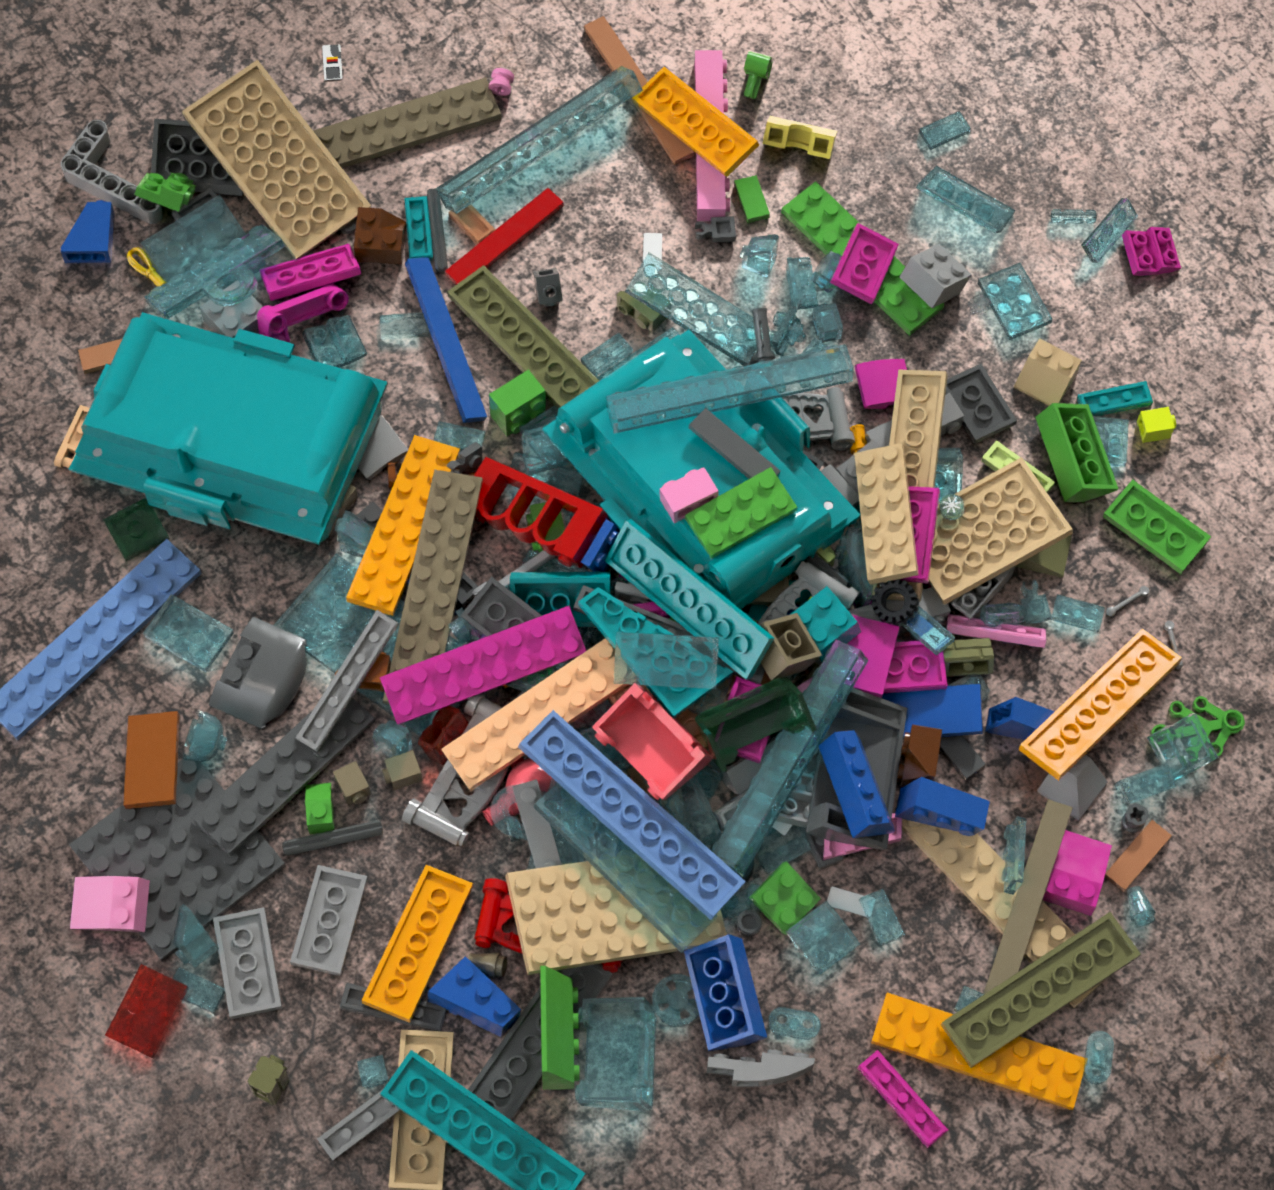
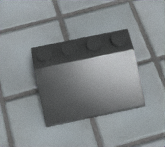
M154 119L151 173H157L163 176L165 180H167L171 173H182L188 179L193 180V185H196L195 192L203 193L211 188L215 194L243 196L242 190L188 121Z

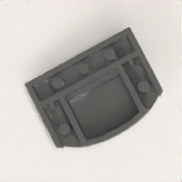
M253 617L240 634L241 639L220 680H217L209 706L263 730L267 727L265 725L276 716L279 718L301 686L307 666L305 651L307 640Z

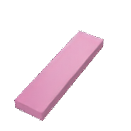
M949 614L947 617L946 633L990 638V640L1045 648L1046 629L978 618L969 619L965 616Z

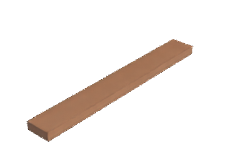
M604 16L585 24V32L633 102L632 97L648 81ZM633 102L674 165L694 156L695 152Z

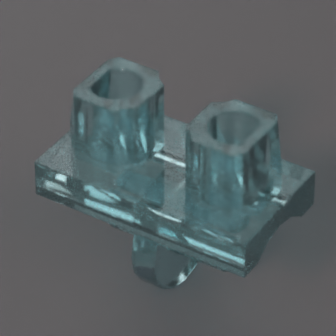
M790 307L788 312L777 311L773 323L774 326L779 328L777 331L769 329L770 345L774 347L777 355L783 356L788 345L793 346L795 342L801 343L806 338L805 333L802 331L804 325L797 318V310Z
M460 608L456 611L459 618L448 624V626L463 646L473 638L475 641L482 639V636L477 629L460 617L464 612Z

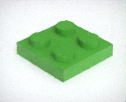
M787 861L783 862L749 897L783 935H787L821 899Z

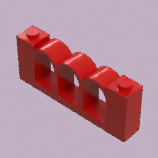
M488 457L484 458L474 474L476 477L483 478L475 521L482 524L486 521L495 530L503 531L510 529L521 542H537L549 555L558 556V561L569 568L573 565L581 569L583 566L581 561L606 519L610 521L604 509ZM510 484L519 488L507 510L500 515L491 516L493 507L506 486ZM535 496L547 501L532 525L527 528H518L520 519ZM562 508L575 513L559 538L552 541L545 540L547 532Z

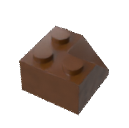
M358 207L354 239V254L357 262L402 265L406 221L382 208Z
M912 724L910 733L905 732L901 749V756H905L904 764H899L897 779L901 780L900 788L920 777L932 781L935 780L942 729Z

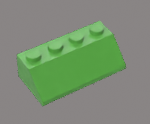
M1052 403L1035 417L1065 502H1085L1118 490L1088 404Z

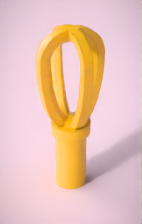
M134 247L128 251L127 259L129 264L136 271L149 278L159 289H163L167 283L156 272V269L152 267L146 253L139 247ZM132 255H138L145 262L148 270L141 266Z

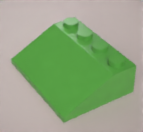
M540 966L543 1090L574 1089V1081H580L579 1065H574V1055H579V1039H574L573 1029H579L578 1013H573V1003H578V987H573L571 978L547 966Z

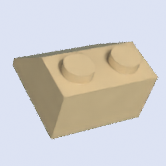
M1039 338L1028 356L1014 388L1048 406L1052 403H1060L1077 375L1082 360Z

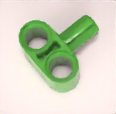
M752 51L748 52L744 65V72L749 75L744 91L745 97L750 99L757 98L761 80H768L773 64L771 56Z

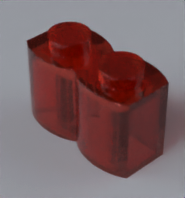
M452 706L442 708L435 714L432 724L420 735L418 745L430 760L444 765L448 759L441 749L460 737L469 722L459 709Z

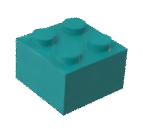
M828 586L791 613H798L822 654L819 658L821 662H824L861 633L858 621Z

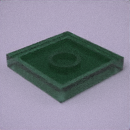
M147 498L103 519L125 561L163 543L166 539H170L152 506L148 504Z

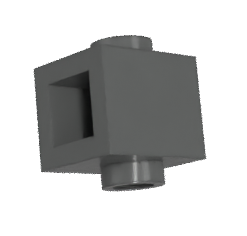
M557 268L533 271L539 304L554 306L558 302L563 301Z

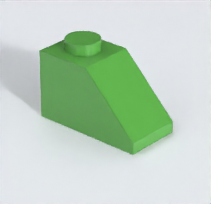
M332 784L306 785L305 806L309 834L335 830Z

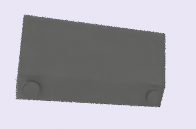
M844 684L828 692L820 744L834 732L855 730L864 747L889 816L892 818L907 708ZM819 749L806 833L829 841L886 850L889 834L852 838Z

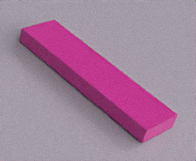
M878 1050L858 1066V1070L927 1148L948 1132L946 1126Z

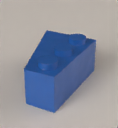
M920 777L900 789L895 817L957 831L965 836H973L985 828L990 801Z
M466 956L428 991L427 1002L434 1005L437 1004L449 1010V1013L464 1017L472 1021V1024L499 1037H502L514 1025L521 1014V1009Z

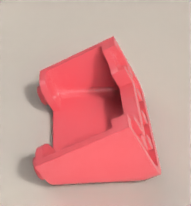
M636 683L592 726L597 732L594 736L604 746L609 743L615 747L648 781L647 784L650 787L647 791L656 800L660 798L666 800L713 759V756L676 718L673 719L647 689Z

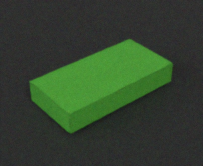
M757 175L734 180V186L747 223L770 218V212Z

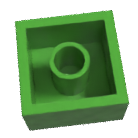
M529 369L489 394L490 416L506 437L512 433H519L526 424L541 419L546 412L545 389Z

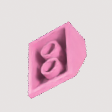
M124 876L75 877L70 929L145 932L150 880Z

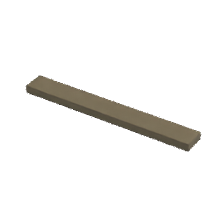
M1049 799L1047 801L983 995L1020 970L1073 810L1071 806Z

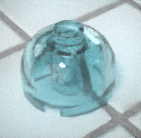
M198 710L195 714L199 718L198 720L192 719L184 746H189L188 753L183 752V758L195 762H205L214 758L219 750H224L227 737L223 736V725L216 716Z

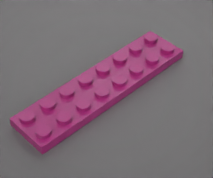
M569 606L384 675L380 677L397 725L574 659L586 652V648Z

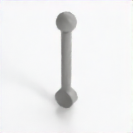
M1141 586L1136 594L1115 607L1107 608V615L1114 616L1116 611L1138 597L1147 596L1149 588Z
M1167 621L1165 622L1164 629L1168 631L1172 651L1178 654L1173 633L1174 623ZM1180 661V663L1175 668L1181 669L1183 667V662Z

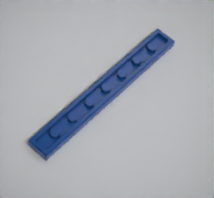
M428 257L407 259L405 266L463 423L485 421L487 418L486 411Z

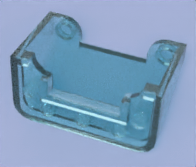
M645 997L583 999V1005L579 1008L578 1016L579 1022L583 1023L587 1029L585 1079H581L580 1084L575 1087L576 1101L581 1106L651 1111L654 1097L656 1014L654 1007Z

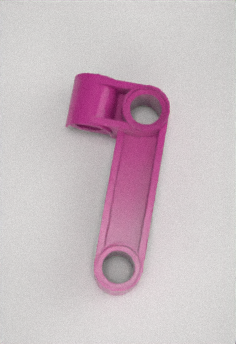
M330 283L321 286L320 289L278 305L264 306L257 313L259 334L290 343L287 327L331 310L340 311L344 309L349 302L348 294L336 284Z

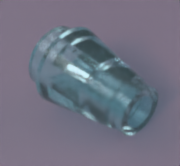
M1135 886L1128 889L1127 895L1131 921L1135 922V925L1139 927L1154 922L1156 912L1142 891V888Z

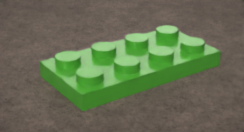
M770 467L687 513L685 520L712 559L796 512L798 507Z
M1133 479L1103 514V518L1180 574L1184 572L1211 538L1209 534Z

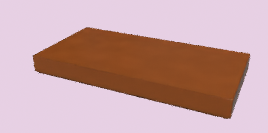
M178 711L128 716L123 803L126 809L176 804L180 722Z

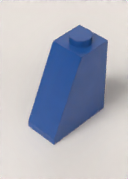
M103 200L87 202L61 246L64 263H112L115 213L111 202Z
M1014 697L989 708L985 732L1026 740L1055 711Z

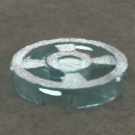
M672 974L663 978L656 985L652 994V1007L663 1023L673 1027H683L700 1016L696 999H688L687 993L693 989L690 977L683 974ZM667 982H675L676 989L671 991L666 985ZM668 1003L669 1007L661 1012L658 1004ZM686 1009L690 1016L681 1019L680 1012Z

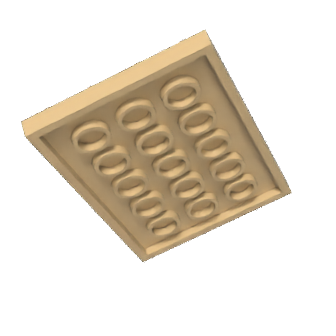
M1022 457L950 496L951 503L955 497L956 501L954 503L960 501V503L955 504L956 508L953 506L955 513L952 507L948 506L949 504L943 503V501L939 502L929 583L945 605L1073 534L1072 527Z

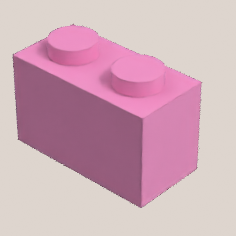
M704 467L699 470H691L684 477L676 481H668L660 488V501L674 523L685 519L687 513L718 497V489Z

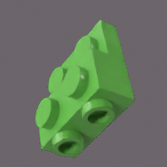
M146 173L136 187L134 195L179 212L182 206H187L189 200L192 199L196 185H193V180L188 179L182 173H171L167 180L157 173Z

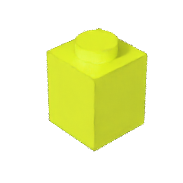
M1169 407L1140 412L1137 425L1142 443L1171 438L1174 429H1176V419L1174 415H1171Z

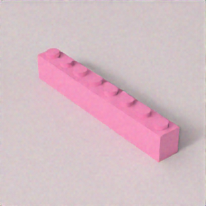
M695 50V91L724 114V112H728V98H723V93H727V79H723V73H727V59H723L722 50ZM696 153L697 221H711V217H725V213L730 212V198H726L725 193L730 190V178H725L722 173Z

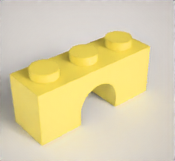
M770 116L766 124L762 144L783 149L786 147H798L808 151L807 154L830 159L837 131Z

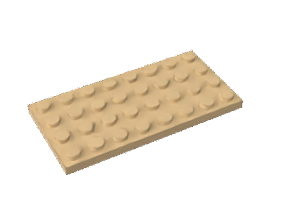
M258 60L182 111L186 120L294 259L303 257L356 219L358 207L371 208L370 203Z
M637 854L509 872L505 876L527 975L540 973V966H547L556 971L688 950L727 935L721 910L710 920Z

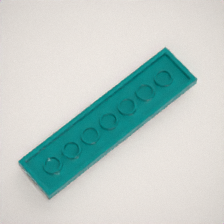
M632 519L626 520L604 561L744 679H751L773 642L774 637Z
M410 1050L379 1094L513 1190H575L586 1174L413 1050Z

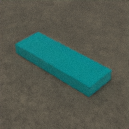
M427 196L404 198L410 259L428 257L430 261H433Z
M1147 381L1078 394L1077 396L1078 404L1089 405L1093 417L1151 406L1153 403Z

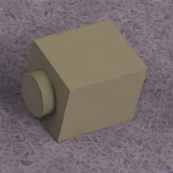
M413 750L384 760L386 768L382 769L386 784L391 783L393 790L423 781Z
M356 761L333 772L335 781L348 805L353 803L360 804L368 798L367 796L371 795L369 785Z

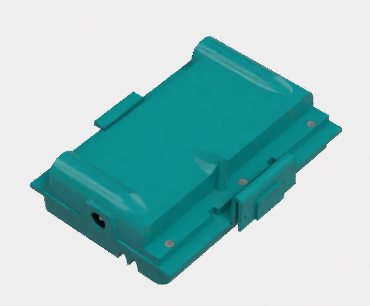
M142 312L140 317L131 319L111 364H106L94 388V400L81 426L83 436L76 448V455L69 470L145 493L150 506L167 510L171 516L205 526L211 523L227 529L231 528L228 520H237L320 545L322 541L328 538L341 504L382 412L381 399L388 382L366 376L361 370L341 369L292 355L295 348L294 344L261 334L238 329L235 338Z
M690 330L681 335L678 334L672 339L668 337L662 338L560 407L556 419L542 428V431L604 500L599 504V507L604 509L608 518L619 530H621L626 520L632 519L740 610L797 570L801 562L808 556L813 558L819 548L825 550L843 536L845 528L861 517L860 513L803 453V444L807 448L810 447V427L757 370L748 375L744 389ZM705 408L781 471L778 478L798 507L796 512L712 559L687 521L683 519L674 523L660 501V488L665 483L671 480L676 481L694 469L699 470L703 467L706 469L718 489V496L749 479L689 429V424Z

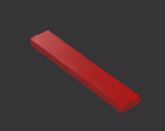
M546 188L445 270V275L457 285L483 265L489 268L564 206V202L549 188Z

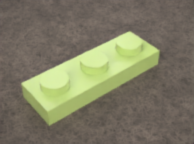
M996 440L984 454L981 462L996 472L1021 457ZM1026 462L1048 493L1055 482Z

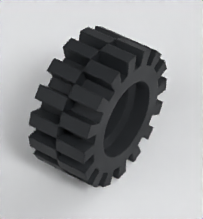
M900 579L879 583L880 587L874 589L875 595H872L871 598L873 601L871 603L876 615L882 622L884 621L888 624L899 626V623L907 624V620H912L914 618L913 614H917L918 611L917 605H919V600L915 590L905 580L901 581ZM894 593L901 594L905 600L903 607L898 611H891L886 607L887 598Z

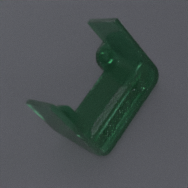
M787 677L768 682L710 708L695 717L698 729L714 762L722 773L727 771L725 765L736 760L735 757L739 753L737 749L782 729L792 734L803 731L806 728L805 726L812 732L817 730L803 694Z

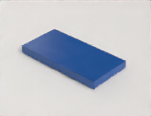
M980 684L947 686V689L883 693L882 699L907 708L904 735L905 732L910 733L912 724L942 729L941 737L983 734Z

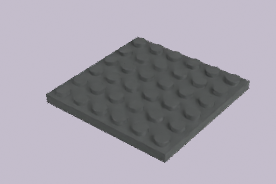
M193 752L178 762L176 804L126 809L122 804L69 844L94 877L124 876L150 880L145 932H139V934L162 962L212 924L214 917L225 914L286 866L259 831L229 856L194 824L193 819L225 790Z

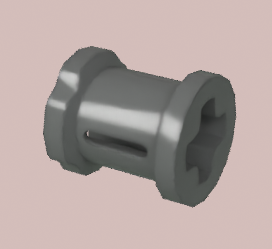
M1132 804L1128 807V810L1122 817V826L1126 831L1137 833L1143 829L1149 817L1146 807L1140 804Z

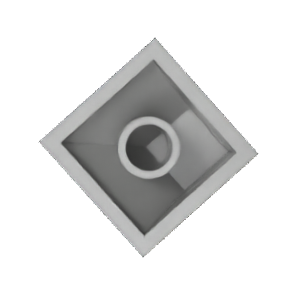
M1085 755L1059 781L1048 774L1037 792L1049 800L1073 807L1071 816L1079 821L1108 781L1093 760Z

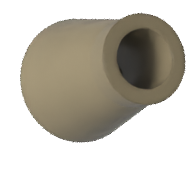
M501 953L469 954L468 959L484 974L494 978L505 975L508 961L507 956H502Z

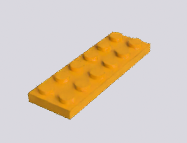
M665 67L632 97L636 105L725 177H728L759 147V143L755 138Z
M425 865L362 998V1004L406 1022H411L471 893L473 883Z

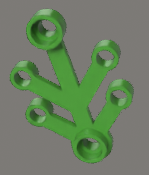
M1198 696L1192 703L1193 710L1197 713L1207 712L1217 720L1208 721L1187 709L1182 702L1174 701L1168 709L1170 716L1174 718L1182 717L1192 723V725L1170 729L1166 725L1158 724L1153 727L1150 733V740L1156 746H1165L1169 740L1197 734L1191 746L1186 748L1182 755L1184 762L1193 764L1197 761L1199 751L1211 731L1221 730L1216 741L1209 744L1206 750L1209 758L1217 759L1221 756L1223 746L1230 734H1237L1243 729L1245 719L1237 710L1223 711L1209 703L1207 698ZM1196 702H1202L1205 707H1198ZM1172 707H1179L1181 712L1173 711ZM1227 720H1233L1236 725H1229ZM1161 734L1164 740H1158L1155 735ZM1211 748H1217L1219 753H1212ZM1187 753H1193L1195 758L1191 759L1187 757Z

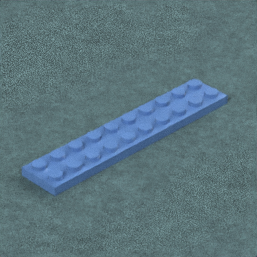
M166 539L0 689V724L17 740H20L202 574L201 570Z
M554 710L519 743L518 748L710 920L746 882Z

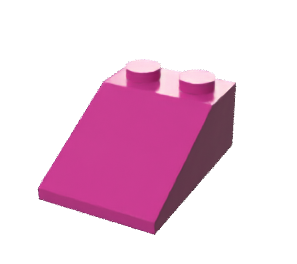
M1066 830L1043 901L1091 916L1096 908L1112 845Z

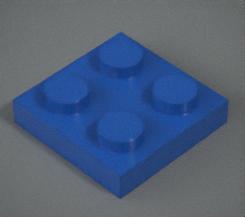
M607 519L605 520L581 561L592 572H605L610 567L604 560L620 532L614 523Z

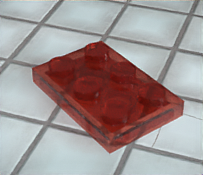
M141 964L105 1036L150 1058H154L189 987Z

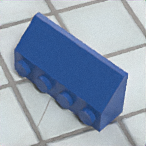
M855 730L834 732L818 747L852 838L894 833L893 823L860 738Z
M728 934L685 950L686 963L708 1051L745 1046L767 1038L742 938Z

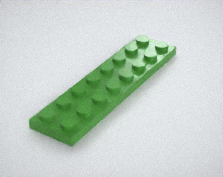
M816 181L783 206L781 213L836 266L838 265L854 227L859 223ZM894 256L874 302L910 336L944 308V303L931 308L900 278L905 266Z

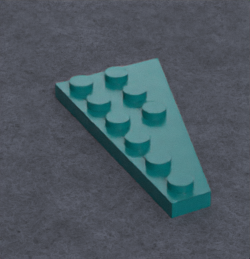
M599 587L578 601V606L673 719L733 674L732 670L720 666L708 655L704 656L684 640L660 625L653 624L644 615L629 609L623 602Z

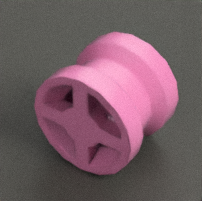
M504 68L494 69L491 75L493 80L489 83V89L498 96L509 95L511 93L510 84L514 81V74Z

